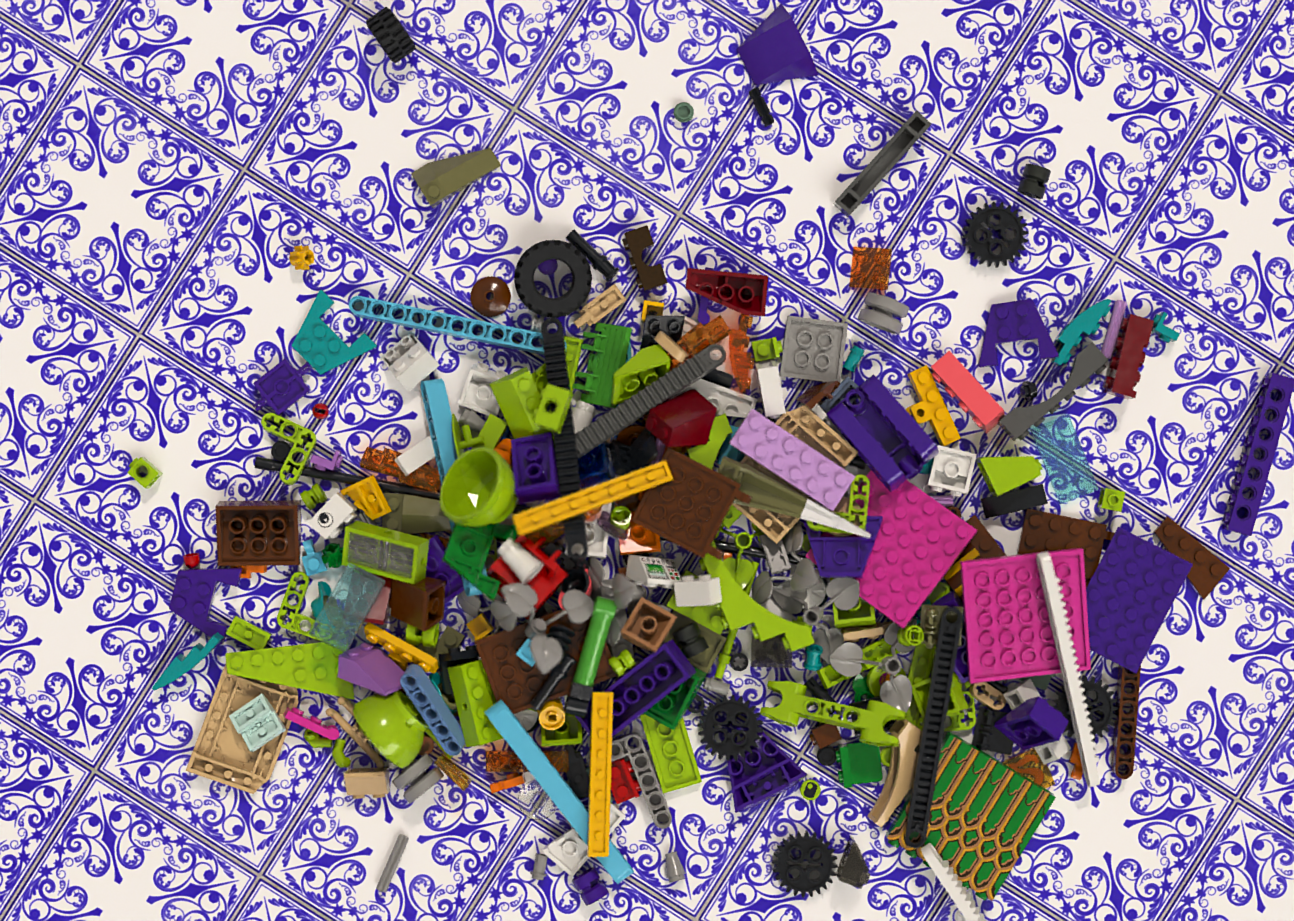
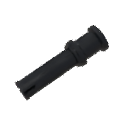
M575 229L567 235L566 239L583 253L593 264V269L598 270L606 278L607 282L619 272L620 269L618 267L615 268L607 260L608 257L606 255H600Z
M564 652L566 657L561 658L563 661L562 665H556L560 670L556 672L551 671L547 680L530 702L539 711H541L561 680L567 678V673L573 664L578 662L566 652Z

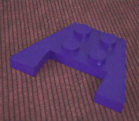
M1033 299L991 304L979 361L980 368L998 366L996 345L1038 339L1041 360L1059 357V353L1053 344Z
M867 516L865 531L871 534L869 538L821 537V531L811 530L807 525V520L803 519L821 578L863 577L883 522L882 516Z
M243 568L180 569L177 573L169 610L209 637L218 632L224 637L219 642L223 644L228 625L209 620L217 582L237 587Z

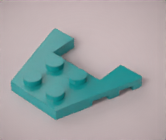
M322 289L319 291L292 344V347L320 375L377 347L365 333L348 347L321 319V316L335 303Z

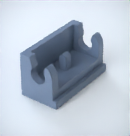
M847 376L840 383L839 387L831 393L833 398L831 400L826 398L820 407L827 413L841 402L849 391L859 386ZM858 397L852 398L850 403L852 404Z

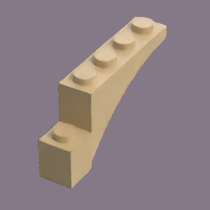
M907 719L896 720L888 731L891 733V736L898 738L900 742L898 747H891L890 767L885 784L878 800L867 816L881 828L890 819L894 810L902 803L909 790L912 789L918 757L915 748L920 743L922 731Z

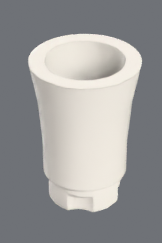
M580 400L573 407L575 434L590 425L596 409L593 405Z
M511 538L505 541L497 551L515 572L522 584H526L533 579L544 565Z

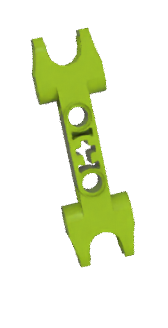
M768 681V689L781 694L782 701L777 707H761L760 714L764 717L791 727H797L799 717L861 731L859 741L877 747L899 746V739L885 733L884 726L890 720H905L906 712L884 702L869 700L867 709L864 710L805 696L807 687L803 684L791 681ZM812 705L818 706V710L814 713L808 712L809 707ZM833 710H835L837 714H834L833 717H830L829 713H832ZM855 714L858 716V719L855 722H849L847 720L848 717Z

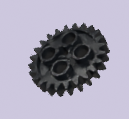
M994 201L989 208L988 204L985 203L983 204L984 210L978 206L976 208L977 214L970 213L972 220H965L969 227L962 228V230L967 232L962 238L967 239L968 242L963 244V246L970 247L967 254L974 253L972 260L980 258V265L987 261L988 268L992 263H994L995 268H998L1001 262L1005 267L1007 266V259L1011 263L1015 262L1013 255L1019 258L1021 255L1018 250L1024 251L1026 249L1021 244L1028 242L1027 239L1023 238L1024 235L1029 233L1028 231H1023L1027 223L1021 224L1020 221L1023 219V216H1016L1018 210L1011 212V205L1005 209L1003 202H1001L996 207ZM995 215L999 218L997 226H993L990 223V216ZM984 222L990 230L983 227L981 223ZM1006 229L1013 230V239L1006 238ZM980 230L985 233L986 238L984 241L976 238L977 231ZM997 230L999 238L992 239V232ZM1001 240H1003L1004 242H1006V243L1009 245V247L1007 248V247L1003 244V242H1001ZM992 244L1000 246V254L997 255L991 251Z
M1083 675V683L1080 686L1084 688L1082 692L1086 696L1084 702L1088 706L1102 702L1101 706L1086 709L1089 712L1087 717L1091 720L1089 725L1093 728L1091 733L1094 735V738L1092 740L1095 741V734L1102 738L1103 734L1101 731L1109 732L1107 725H1115L1111 718L1118 717L1113 714V711L1118 710V707L1113 706L1117 699L1111 698L1114 691L1107 692L1108 684L1101 686V679L1095 683V677L1091 676L1089 681H1087L1086 675ZM1061 684L1060 687L1063 691H1055L1059 697L1058 699H1052V701L1057 703V706H1053V708L1060 711L1069 720L1064 732L1068 730L1067 736L1070 738L1075 733L1071 714H1067L1070 710L1065 687ZM1090 691L1096 692V698L1093 701L1087 699ZM1100 710L1102 713L1101 718L1094 721L1093 713Z
M724 695L722 702L716 698V705L709 702L711 709H703L706 716H699L704 722L698 724V727L703 729V731L698 732V735L704 736L700 742L702 744L708 743L705 750L707 751L712 748V756L719 753L718 759L721 760L725 755L728 762L731 756L734 757L735 761H738V755L740 754L745 759L746 751L753 754L751 747L758 748L755 741L762 740L758 733L764 732L762 728L758 727L764 723L762 720H757L761 716L760 713L754 714L756 706L749 708V700L743 703V697L740 696L738 701H736L734 695L731 696L730 700ZM719 713H726L727 718L725 721L718 722L716 720ZM740 714L747 716V720L743 724L737 723L736 720ZM732 723V725H733L735 728H745V727H746V728H749V730H748V731H742V730L733 729V730L731 731V733H729V731H728L727 729H724V728H722V729H721V728H719V729H713V726H714V725H719V726H723V727H729L730 724ZM717 733H724L725 739L720 743L715 742V735ZM738 734L745 735V741L742 744L735 743V737Z
M806 830L804 836H801L800 832L797 831V837L795 838L790 833L789 841L783 838L784 845L777 844L780 852H773L777 859L772 860V864L777 865V867H774L772 870L773 872H779L775 879H782L779 884L780 887L787 885L786 892L793 889L794 896L797 895L798 891L801 892L802 897L805 896L806 892H809V895L813 897L814 890L821 894L820 887L827 890L825 883H833L830 875H837L832 870V868H838V865L832 862L838 859L837 856L831 855L835 851L834 848L828 849L830 842L826 841L823 843L824 837L822 835L817 839L816 832L809 836ZM794 848H798L801 851L797 858L790 856V851ZM813 850L821 851L819 858L812 859L810 857V853ZM804 859H807L809 864L822 863L823 866L806 865V868H803L801 864L788 865L787 861L803 863ZM791 869H798L800 873L798 877L791 878L788 875ZM812 870H818L820 872V875L817 879H811L809 877V873Z

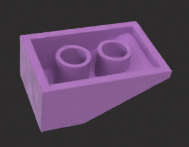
M362 643L339 655L338 678L384 696L403 688L400 679L404 671L382 649L373 646V644Z

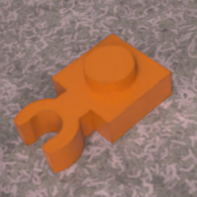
M517 771L507 774L506 779L489 785L491 792L495 793L525 783L524 774H518Z

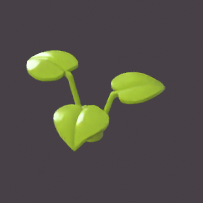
M753 523L752 527L755 533L751 535L747 532L732 533L723 529L724 526L721 525L715 538L718 537L721 531L734 537V545L739 548L736 559L730 557L725 559L723 563L733 579L744 589L751 580L753 566L747 559L740 560L743 549L751 545L752 538L757 536L761 544L759 536L765 533Z

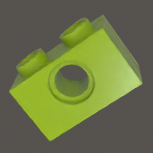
M547 384L546 389L543 388L540 393V406L533 413L534 424L537 427L560 434L573 398L572 392ZM550 404H556L557 408L554 412H547V407Z

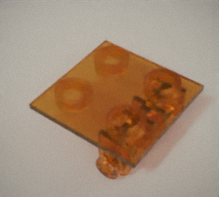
M854 247L849 287L888 290L892 249Z

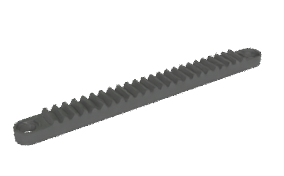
M719 344L710 345L700 353L693 355L692 358L687 359L684 363H681L677 368L672 369L671 372L666 373L665 376L652 382L650 386H646L636 395L631 396L630 399L625 400L624 403L611 409L609 413H605L603 417L598 418L595 422L590 423L589 426L576 433L578 459L649 413L650 409L666 402L722 365L726 360L725 349ZM713 350L721 351L722 356L719 360H712L710 358Z

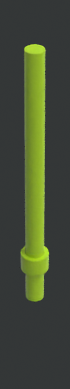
M754 561L751 562L753 566L751 580L743 589L748 595L750 594L759 563ZM738 629L728 633L723 651L719 654L717 660L719 664L714 677L723 678L726 665L730 663V653Z

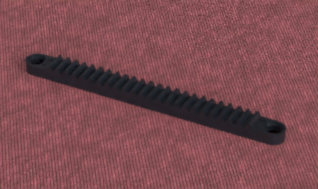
M551 317L542 324L547 381L550 385L571 391L564 329L558 319ZM551 323L558 325V330L554 334L547 332V327ZM572 401L560 434L553 432L561 498L582 491ZM550 404L551 413L556 410V404ZM585 512L563 521L568 555L578 561L586 558L589 552ZM581 544L584 550L581 555L573 554L572 548L574 545Z
M954 606L946 607L942 611L905 829V841L911 848L922 847L927 835L963 620L961 611ZM949 612H956L958 615L957 620L953 623L946 620V615ZM918 832L921 835V839L918 842H912L909 839L911 833Z

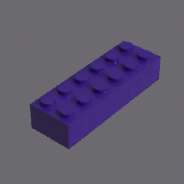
M673 640L662 645L657 652H653L604 691L613 692L612 738L697 673ZM591 702L588 704L584 718L575 716L589 735L591 727Z

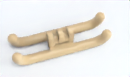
M339 697L337 700L338 704L345 707L354 717V705L348 699ZM328 708L326 715L333 718L376 763L378 769L384 768L385 763L383 759L367 743L369 738L365 735L359 724L356 723L352 727L336 710Z

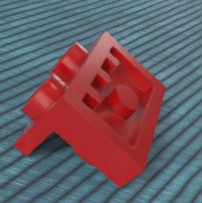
M624 757L611 762V791L617 804L634 797H639V791H641L638 780H634L631 772H634L630 760L626 761Z

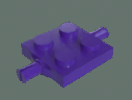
M286 358L253 383L259 390L262 398L252 406L258 412L267 404L274 409L277 415H281L311 391L304 382L303 375L312 368L306 362L297 370L292 367Z

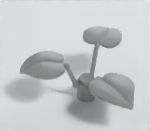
M800 521L782 539L786 553H791L792 557L799 561L792 577H770V572H761L756 577L752 587V599L758 604L765 603L771 597L773 592L772 581L790 580L792 590L797 592L809 589L819 583L820 574L818 569L814 568L812 561L807 558L801 559L795 552L800 550L803 543V529Z
M589 557L588 563L590 567L588 575L592 582V590L598 591L600 586L612 588L617 606L616 612L625 607H630V603L639 602L641 597L644 598L642 587L629 580L623 574H616L612 580V585L604 583L605 571L602 564L595 557ZM616 615L611 622L606 639L607 643L612 647H616L621 636L620 631L622 630L620 620Z
M835 578L831 580L826 587V594L831 600L822 607L812 606L809 609L807 602L804 601L807 597V590L798 592L792 590L790 580L774 586L772 595L784 611L790 614H798L802 611L804 605L803 619L805 623L824 628L818 629L812 636L814 644L820 645L823 648L821 658L830 665L829 655L838 646L845 643L842 632L838 628L828 629L826 625L819 623V621L824 616L823 610L833 602L840 610H849L857 604L860 595V583L855 578Z
M512 583L501 588L506 604L514 615L525 617L530 614V618L527 620L528 625L525 627V634L529 639H532L530 651L537 667L543 674H546L562 658V648L558 641L554 638H547L543 634L546 631V626L567 613L570 621L573 623L586 621L593 613V600L579 590H569L562 597V606L566 610L545 622L539 618L533 620L535 614L533 605L537 603L538 597L530 586L522 583Z
M465 590L457 595L461 608L472 617H477L479 611L491 610L499 623L493 634L499 632L501 628L506 631H512L515 628L518 616L509 610L505 600L503 602L494 600L491 606L483 608L481 607L480 599L476 595L467 596Z
M912 618L907 626L917 625V620ZM892 622L884 633L885 642L892 645V657L887 656L881 662L862 660V649L857 644L851 642L841 644L829 655L831 666L838 673L848 677L860 674L862 670L861 663L881 666L884 672L890 673V680L883 682L880 687L879 693L882 702L904 712L908 711L912 700V685L906 676L901 674L896 676V673L901 669V662L897 659L898 656L895 653V648L898 652L907 653L913 650L915 646H903L898 642L897 632L901 627L896 623Z

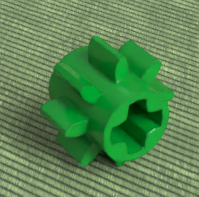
M339 543L328 544L325 549H322L323 555L321 558L324 564L328 563L329 568L342 566L343 547L341 548Z

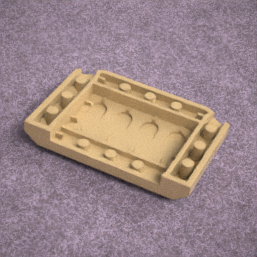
M805 405L782 414L775 422L776 425L843 469L858 454L857 450ZM748 456L741 460L740 463H746L809 500L816 502ZM732 504L776 544L782 540L800 519L763 509Z
M225 663L186 771L254 794L271 778L291 721L284 717V712L287 707L292 709L297 707L299 703L297 688L227 674ZM260 694H264L286 730L256 751L251 752L242 735L237 733L229 715Z

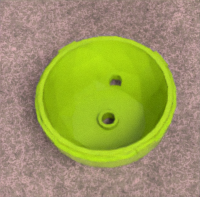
M481 447L467 450L452 464L444 477L439 501L441 510L444 511L449 520L462 526L479 527L500 523L505 520L515 508L518 500L515 493L514 475L510 465L497 451L491 448Z
M396 690L394 693L386 696L379 693L373 694L355 704L353 708L354 717L374 746L396 766L402 769L409 766L420 752L424 731L428 728V725L411 699L400 690Z

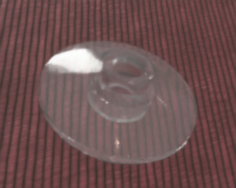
M536 779L527 782L521 788L518 795V805L522 813L528 818L543 820L550 817L557 809L555 803ZM535 796H542V801L537 802Z

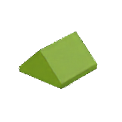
M565 713V722L558 729L547 730L541 726L542 747L583 744L582 725L574 715Z

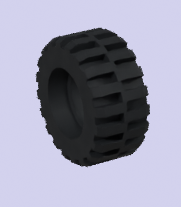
M546 240L534 244L522 254L516 265L514 282L520 300L530 311L543 317L558 318L576 311L586 301L592 287V274L589 262L575 246L560 240ZM551 259L564 262L572 273L570 289L563 296L557 298L543 296L534 284V273L537 267L544 261Z

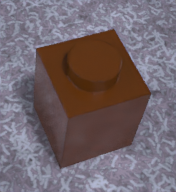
M821 723L810 728L812 731L809 734L813 745L818 744L820 749L842 739L835 725Z

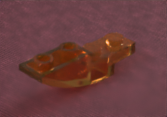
M741 314L738 330L730 329L729 358L736 385L740 393L745 394L746 389L750 390L751 378L748 377L749 369L753 370L755 359L751 357L752 353L744 352V348H748L750 336H746L747 328L752 326L753 316Z
M721 315L704 326L702 323H699L676 342L688 353L687 358L682 363L732 333ZM666 352L668 357L671 359L669 371L671 372L672 369L677 368L681 364V362L675 359L670 353Z
M370 447L366 448L360 461L361 468L398 478L401 483L437 493L441 485L437 469L425 463L408 476H405L394 461L403 453L384 448V451Z
M513 750L486 751V772L529 771ZM542 750L558 772L569 771V751Z

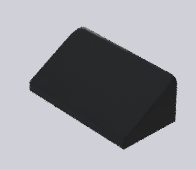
M714 369L701 379L729 388L733 375Z

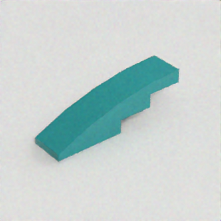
M217 632L205 646L198 643L186 657L182 654L176 656L152 689L155 691L191 670L210 654L224 637Z

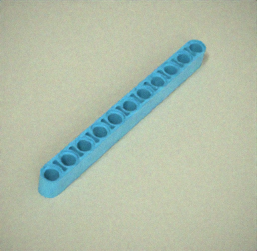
M355 296L349 301L350 311L360 318L544 355L543 345L539 348L532 345L533 340L537 338L543 340V335L539 332L362 296ZM357 302L364 303L361 311L354 310V305ZM377 306L384 307L381 315L374 314V309ZM402 310L404 315L401 319H395L393 317L394 312ZM415 315H423V321L421 323L413 322ZM435 319H443V325L441 327H434L433 322ZM461 322L464 324V327L461 331H454L453 325ZM477 326L484 329L483 333L479 336L473 334V329ZM497 330L504 333L503 337L499 340L492 337L493 333ZM517 334L523 336V341L519 344L512 341L513 337Z
M441 378L421 381L420 389L442 486L445 475L452 464L458 459L453 437L452 414L445 383ZM449 520L452 531L455 522ZM484 563V566H483V569H482V572H481V573H482L483 575L487 576V572H486V568H485V563ZM461 576L467 596L483 594Z
M502 699L486 710L485 714L587 845L588 810ZM609 838V857L596 858L613 880L619 884L634 873V870Z

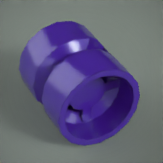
M594 867L584 871L572 880L577 891L582 892L581 898L586 906L600 900L609 893L604 883L599 882L600 876Z

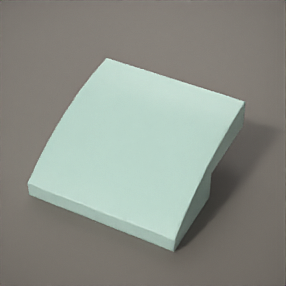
M260 694L229 715L237 733L242 735L251 752L256 751L286 730L264 694Z

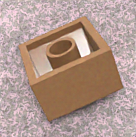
M641 597L620 631L622 638L639 648L657 652L677 616Z

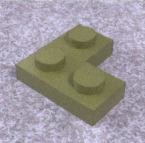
M448 625L438 640L436 648L424 647L422 643L419 646H412L438 659V666L440 668L438 654L448 653V649L459 647L465 635Z

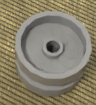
M867 292L864 303L875 310L861 309L857 319L880 330L899 335L903 324L893 317L906 318L909 307L888 296Z
M427 753L418 760H414L392 780L397 789H403L410 783L411 786L403 794L409 804L424 794L444 776L438 767L433 768L428 773L425 772L433 763V760Z

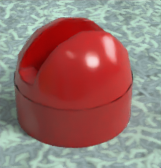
M324 403L315 404L312 409L313 416L317 419L326 418L329 414L328 406ZM315 409L325 410V414L315 412Z
M199 553L183 555L186 567L196 568L200 564Z

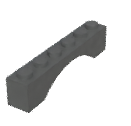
M916 110L874 159L835 200L833 205L849 217L930 127L931 123Z
M1091 342L1074 358L1069 379L1057 394L1037 405L1015 407L998 424L1013 441L1018 438L1021 441L1030 433L1028 431L1029 428L1033 425L1038 427L1045 421L1043 416L1048 412L1052 415L1061 407L1059 403L1063 399L1066 401L1071 399L1076 394L1074 390L1077 387H1085L1091 381L1090 376L1094 373L1099 375L1107 368L1105 364L1108 359Z

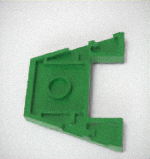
M455 523L442 560L486 597L494 600L500 581L485 576L481 572L493 537L503 541L511 538L515 541L517 535L515 525L496 523L469 527Z

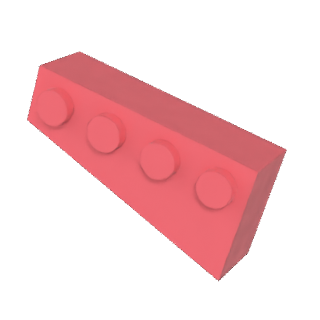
M950 351L931 366L932 377L938 383L942 382L946 387L945 391L949 396L957 399L960 408L965 413L968 412L973 422L979 428L981 427L986 434L1005 417L1004 409Z

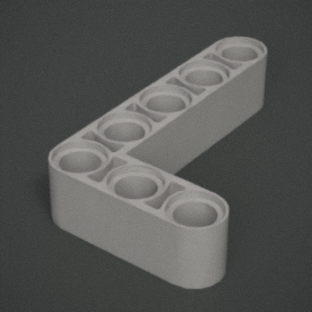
M632 732L613 739L612 745H618L620 752L616 755L612 754L611 762L629 756L655 825L661 829L669 827L672 822L671 812L641 735ZM631 737L639 740L637 747H630L628 745V740ZM590 749L586 756L588 764H590ZM643 756L647 762L644 766H638L635 763V759ZM644 776H652L654 782L651 785H645L642 782ZM657 794L661 797V801L658 804H653L650 802V797ZM664 813L668 816V821L660 823L657 820V816Z

